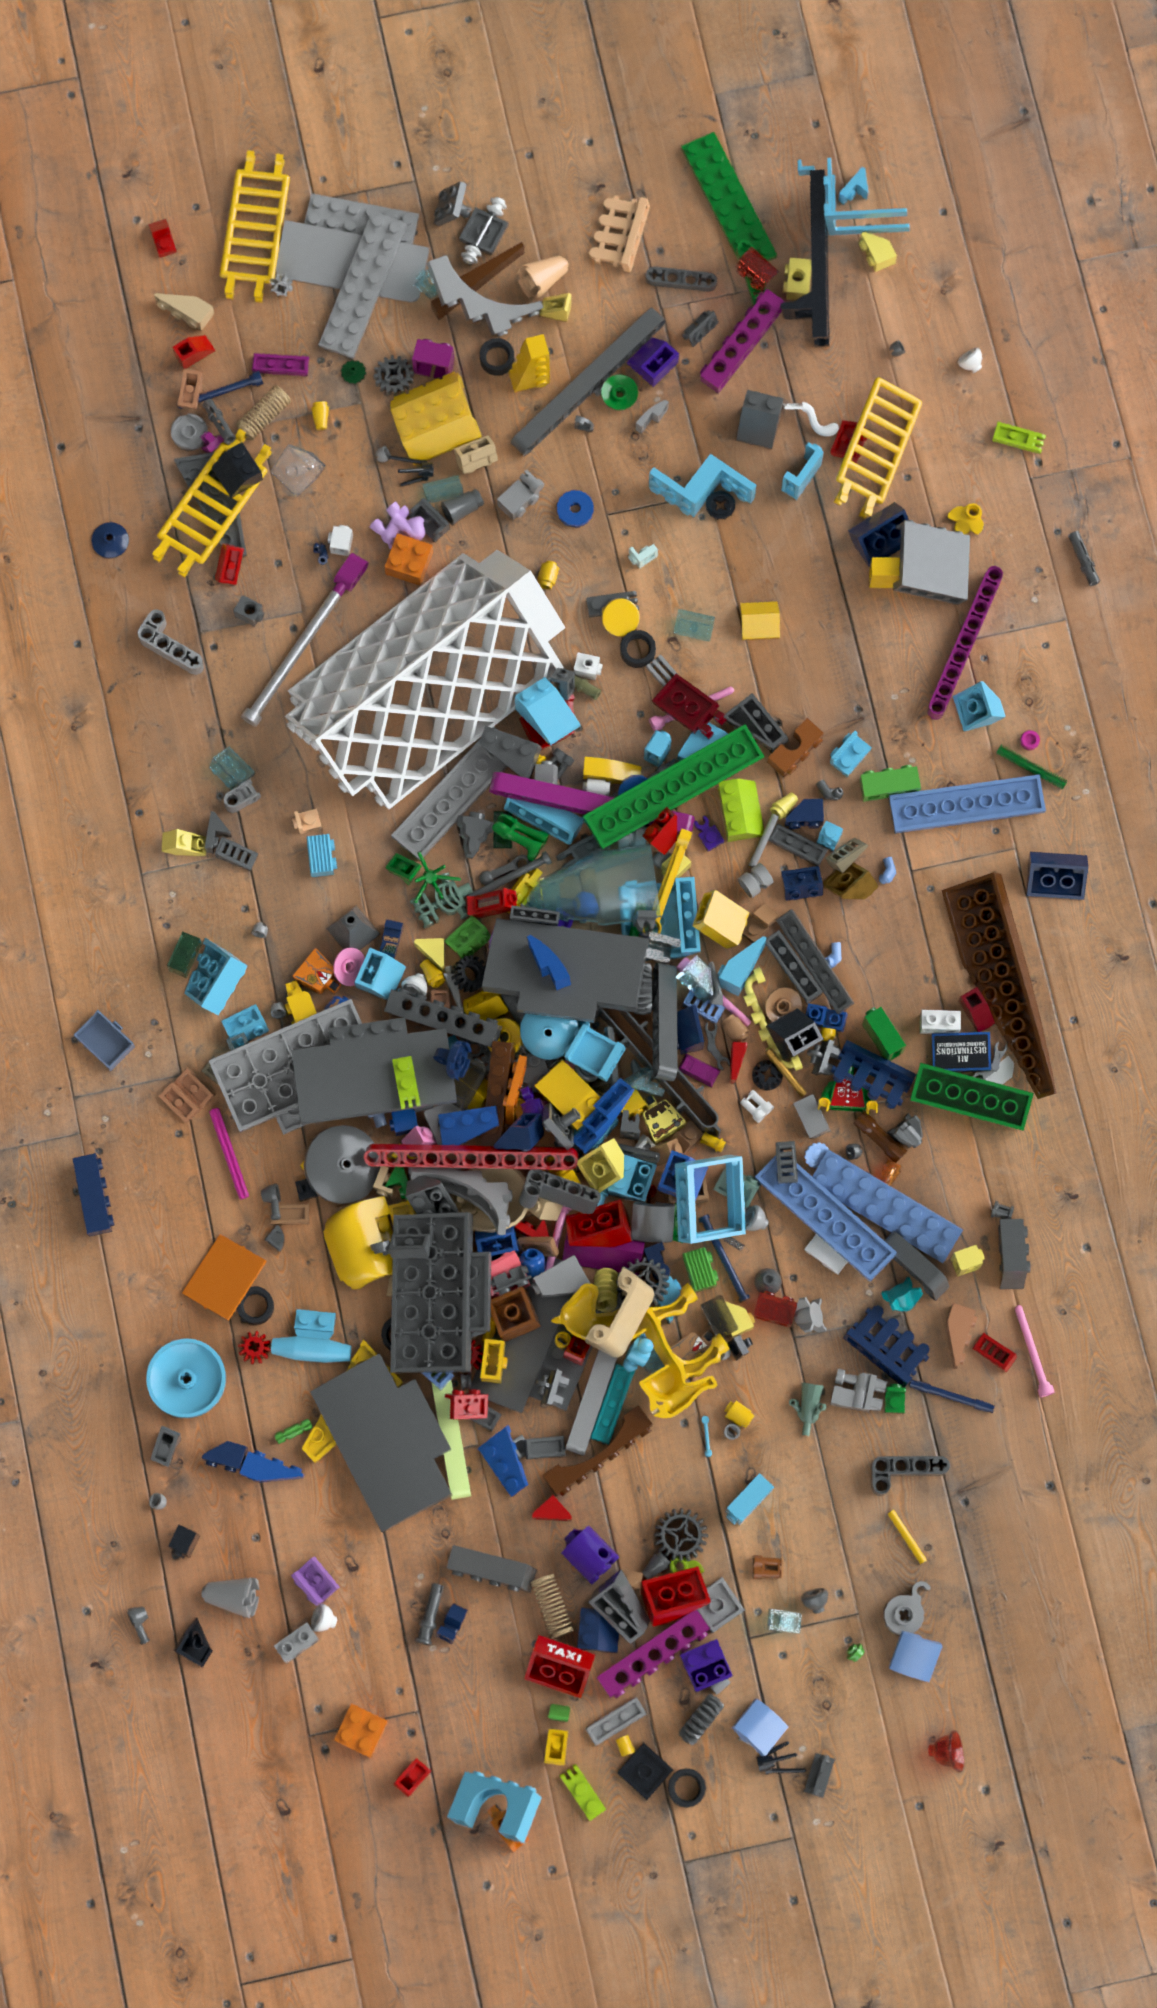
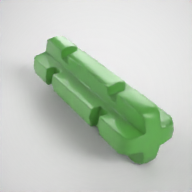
M306 1419L301 1421V1424L297 1423L284 1429V1432L276 1433L274 1436L277 1443L281 1444L286 1439H292L302 1434L303 1431L311 1430L313 1427L310 1420Z

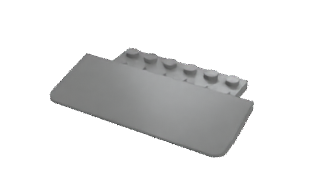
M311 193L304 224L285 220L277 258L276 273L279 275L286 273L288 279L292 278L295 281L341 289L371 213L376 211L407 223V228L379 297L415 302L420 297L429 247L413 245L419 220V214Z

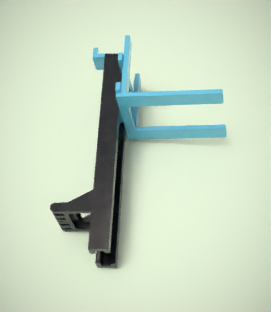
M827 158L828 177L826 176L825 169L815 170L814 166H802V161L798 160L799 176L810 175L812 291L794 302H783L780 307L786 320L812 318V338L815 347H830L828 233L829 235L861 234L862 232H909V224L836 227V220L907 216V208L836 212L835 174H832L831 158Z

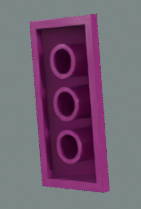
M567 1233L562 1261L575 1255L581 1267L599 1270L611 1268L617 1273H621L623 1266L629 1268V1261L635 1264V1259L638 1258L639 1263L642 1262L645 1242L632 1240L630 1243L617 1247L570 1246Z

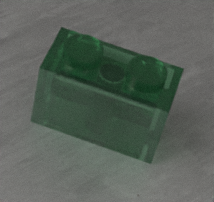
M182 931L167 964L170 972L184 978L188 977L202 946L200 938Z

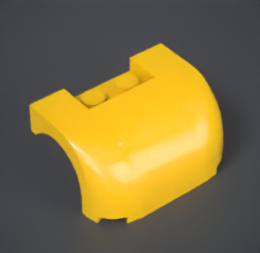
M385 1196L349 1205L333 1214L325 1223L324 1238L340 1281L343 1280L348 1286L352 1287V1290L361 1289L374 1280L392 1275L393 1258L391 1255H383L382 1252L374 1254V1250L371 1251L370 1245L386 1240L391 1241L393 1231L387 1217L391 1213Z

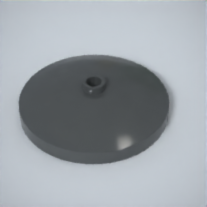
M345 1125L330 1127L317 1134L308 1145L304 1157V1172L312 1190L324 1200L337 1204L356 1202L368 1195L373 1189L381 1167L369 1166L364 1161L365 1150L370 1144H375L373 1140L362 1130ZM375 1152L368 1153L371 1158L378 1157V1154Z

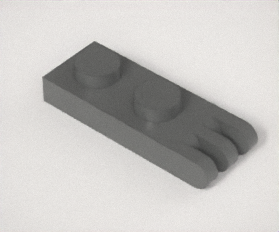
M630 591L587 597L589 618L601 616L603 607L613 599L623 598L631 601L633 604H637V598L630 599V597L637 596V592Z

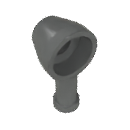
M276 1183L261 1190L263 1202L271 1203L272 1220H279L281 1218L279 1214L281 1195Z
M133 1607L128 1609L129 1619L141 1641L140 1644L149 1642L150 1639L147 1637L142 1625L148 1619L145 1608Z

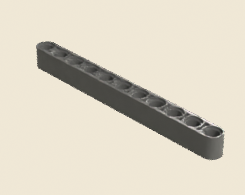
M650 308L526 424L512 438L511 444L524 456L529 454L580 406L595 389L600 387L663 327L666 320L655 309Z

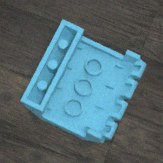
M694 877L675 878L660 920L662 926L661 933L657 937L649 939L646 961L683 958L701 952L699 930L692 926L697 914ZM628 881L622 884V886H618L619 900L624 901L619 903L620 919H625V921L621 922L622 935L629 936L637 903L645 904L647 910H652L661 883L637 885V881ZM656 924L652 932L648 931V927H644L648 935H655L658 932ZM640 932L641 934H640L639 937L646 938V937L642 934V932Z

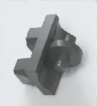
M830 1039L822 1041L821 1046L816 1044L814 1050L808 1049L807 1055L811 1056L810 1063L814 1064L812 1074L816 1076L821 1074L833 1075L831 1070L835 1065L828 1063L829 1057L837 1059L841 1051L840 1048L834 1045V1041Z
M550 1370L549 1376L543 1374L542 1381H535V1385L539 1386L538 1394L543 1395L541 1404L546 1406L562 1405L564 1395L558 1394L556 1391L558 1386L566 1388L570 1378L562 1374L561 1370Z

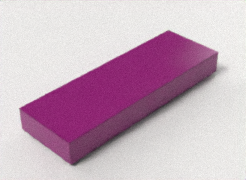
M253 353L252 372L259 370L261 374L308 376V356Z

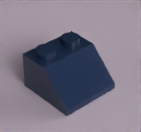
M692 1005L677 1012V1050L680 1051V1055L703 1050L704 1038L696 1005Z
M581 1608L578 1649L618 1653L619 1632L596 1609Z

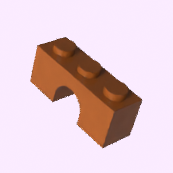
M806 718L794 730L793 737L800 743V747L796 750H788L781 744L768 757L767 763L782 777H785L787 774L791 775L797 769L796 765L800 761L804 762L810 756L809 752L813 748L817 749L822 744L824 732Z

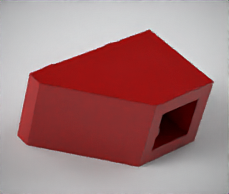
M206 335L187 337L172 347L174 356L183 369H187L216 351Z
M668 807L658 815L657 819L642 835L663 855L677 841V815Z

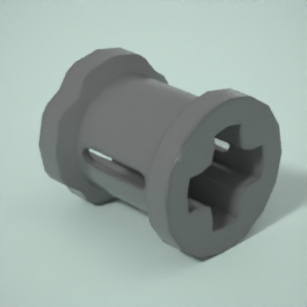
M995 1201L990 1217L1011 1219L1014 1206L1008 1207Z

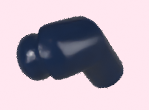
M315 543L313 552L319 553L318 562L324 565L328 560L326 546L323 543Z

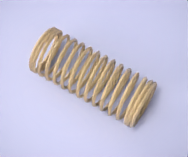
M274 385L264 395L265 397H262V400H259V403H256V406H253V409H250L236 423L238 429L247 431L245 436L248 439L254 440L255 436L257 437V433L260 434V430L263 431V428H266V425L272 422L271 419H275L274 416H278L277 413H280V410L283 411V407L286 408V404L289 405L291 403L289 396L280 387Z
M555 1574L531 1581V1586L535 1587L533 1591H537L534 1595H539L536 1597L539 1600L537 1603L541 1604L539 1608H543L540 1612H545L542 1614V1617H545L543 1621H547L545 1625H549L546 1629L550 1630L548 1631V1634H551L549 1635L550 1639L558 1638L574 1631L573 1626L554 1631L571 1624V1622L554 1626L570 1619L569 1617L552 1622L568 1615V1613L550 1618L566 1611L567 1609L550 1613L565 1605L545 1610L563 1602L562 1600L545 1605L562 1598V1596L543 1601L561 1592L541 1597L559 1589L557 1587L541 1592L556 1586L558 1583L539 1588L556 1581L554 1579Z

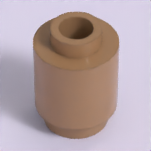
M733 1014L721 1023L723 1030L733 1042H743L749 1037L747 1035L749 1030Z

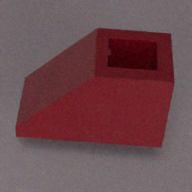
M978 987L960 996L958 1002L977 1032H983L995 1025L989 1006Z

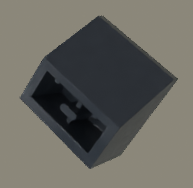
M798 1008L766 1026L783 1060L794 1057L823 1040L815 1022Z

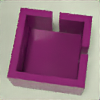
M417 339L412 357L414 374L430 377L433 365L436 366L433 375L435 379L440 378L441 380L444 375L452 372L455 362L454 347L448 343H434L430 339Z

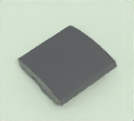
M635 1201L633 1203L631 1239L643 1242H672L675 1205L657 1201L655 1204Z

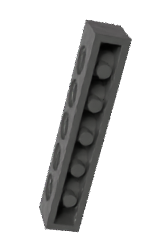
M398 988V991L391 989L385 1012L405 1017L408 1020L435 1029L446 1028L447 1033L492 1047L493 1041H498L503 1026L497 1025V1020L487 1017L485 1021L479 1019V1014L469 1011L467 1015L461 1013V1008L451 1006V1009L444 1007L445 1003L434 1000L431 1003L426 1001L427 997L416 994L413 997L408 995L409 991ZM411 1000L412 1007L406 1010L405 1003ZM428 1006L430 1013L424 1016L423 1009ZM443 1012H446L448 1015L445 1022L440 1020ZM464 1018L465 1026L459 1028L458 1021ZM482 1024L483 1031L482 1033L477 1034L476 1027L477 1025Z

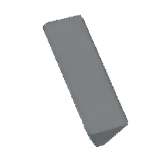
M710 962L702 972L711 1004L723 1005L722 991L714 962Z

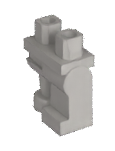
M838 1368L835 1384L842 1385L843 1382L853 1384L854 1387L853 1390L834 1385L830 1405L868 1413L870 1410L881 1411L883 1400L873 1398L874 1391L885 1393L887 1382L877 1379V1375L866 1373L850 1375L845 1374V1370Z

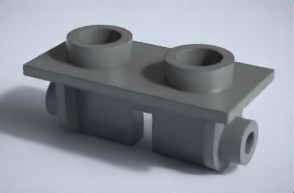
M704 311L695 320L698 324L697 326L692 323L683 331L682 337L685 340L689 339L692 347L700 342L719 323L714 311Z
M520 1265L509 1270L511 1275L509 1279L505 1272L493 1276L491 1286L492 1288L495 1286L497 1290H494V1294L499 1292L502 1295L511 1291L510 1287L517 1285L519 1288L528 1284L531 1276H526V1273H529L527 1266L522 1267Z
M815 1753L804 1792L821 1798L824 1797L835 1761L834 1758Z

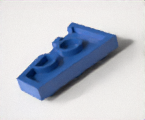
M508 1425L478 1447V1450L506 1491L513 1497L528 1486V1481L522 1463L518 1459L515 1442L512 1441L511 1429Z

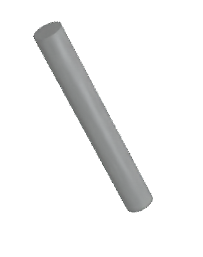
M771 815L748 866L754 867L757 865L779 816Z

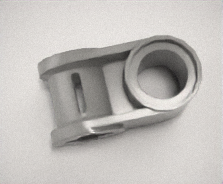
M251 780L244 781L238 787L225 794L224 805L228 812L236 813L260 799L261 794L256 792ZM231 799L238 801L235 805L228 804V801Z

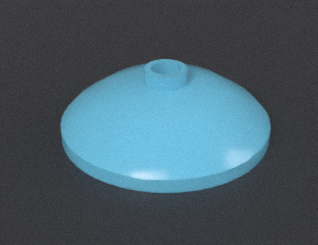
M526 1013L521 1022L520 1035L524 1046L534 1056L547 1060L557 1059L565 1055L564 1050L569 1043L572 1044L575 1039L574 1033L578 1028L577 1020ZM550 1029L552 1035L547 1036L545 1030Z

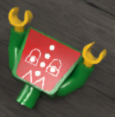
M850 1067L848 1073L854 1075V1067ZM844 1079L841 1083L835 1081L828 1082L821 1092L817 1109L819 1110L821 1106L826 1107V1112L829 1110L864 1112L866 1110V1113L869 1114L870 1109H874L878 1113V1104L875 1100H871L868 1097V1090L861 1088L860 1091H853L850 1088L851 1082Z

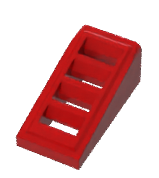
M733 1042L731 1045V1084H735L748 1046L746 1042Z
M985 1333L981 1335L972 1348L1006 1373L1017 1359L1016 1353ZM988 1341L989 1344L986 1346L984 1351L981 1350L984 1343ZM992 1346H996L993 1352L989 1355L988 1352L990 1351ZM1000 1350L1003 1351V1352L1001 1353V1355L998 1357V1359L996 1360V1359H995V1356L998 1354V1352H999ZM1006 1355H1008L1009 1357L1007 1358L1005 1363H1001L1003 1359L1006 1357Z

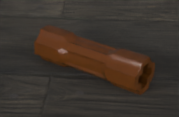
M866 1111L854 1121L853 1124L871 1138L895 1164L907 1153V1150L884 1131Z

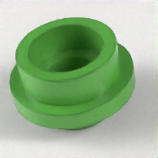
M860 1643L857 1645L852 1644L846 1652L848 1654L847 1659L853 1662L858 1661L865 1652L862 1648L863 1646Z

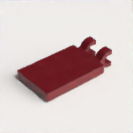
M677 673L652 699V703L685 728L694 734L699 730L708 739L714 735V732L711 731L712 727L707 725L712 718L721 726L726 722V718L723 717L724 713L717 710L719 704Z

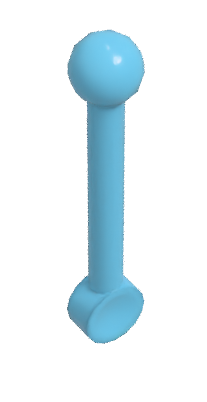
M703 1416L701 1421L704 1424L706 1443L704 1454L706 1457H711L712 1451L710 1450L708 1432L709 1417Z

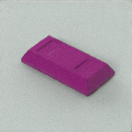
M687 1053L678 1068L683 1074L711 1088L720 1073V1070Z

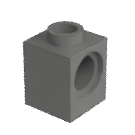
M244 595L241 596L233 610L236 618L254 627L257 622L260 623L265 614L262 604ZM248 609L255 610L251 615L246 614Z

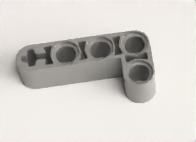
M152 610L138 629V637L141 644L193 675L200 674L204 669L201 656L162 633L167 625L165 615L161 610ZM155 618L162 619L159 623H153ZM145 633L152 634L148 639L143 638ZM162 642L167 643V646L164 648L158 647ZM176 652H183L181 657L174 656Z

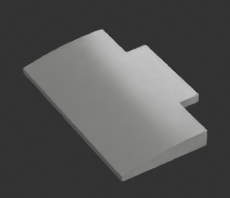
M352 999L209 1060L240 1133L275 1117L283 1135L308 1125H301L292 1050L330 1045L328 1028L362 1024Z

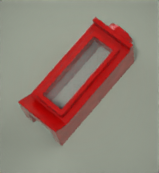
M507 888L477 896H467L468 915L478 918L511 911V906H517L516 891Z

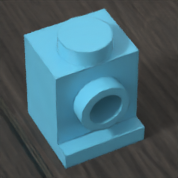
M826 821L816 843L834 851L842 835L843 828Z

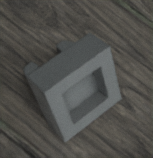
M637 910L632 920L633 927H636L638 932H642L643 927H648V931L652 932L657 918L656 911Z

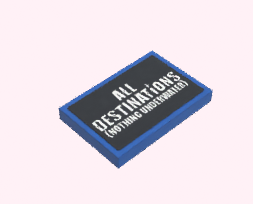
M990 1032L932 1034L933 1066L954 1072L991 1071Z

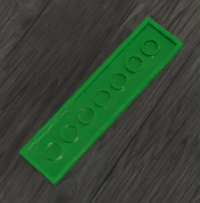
M715 132L682 145L681 150L737 260L736 247L742 240H748L753 244L759 265L777 258V253ZM742 245L740 249L746 255L745 258H742L743 260L752 257V255L748 257L747 251L749 247H745V245ZM747 262L745 264L746 270H750L755 267L754 263Z

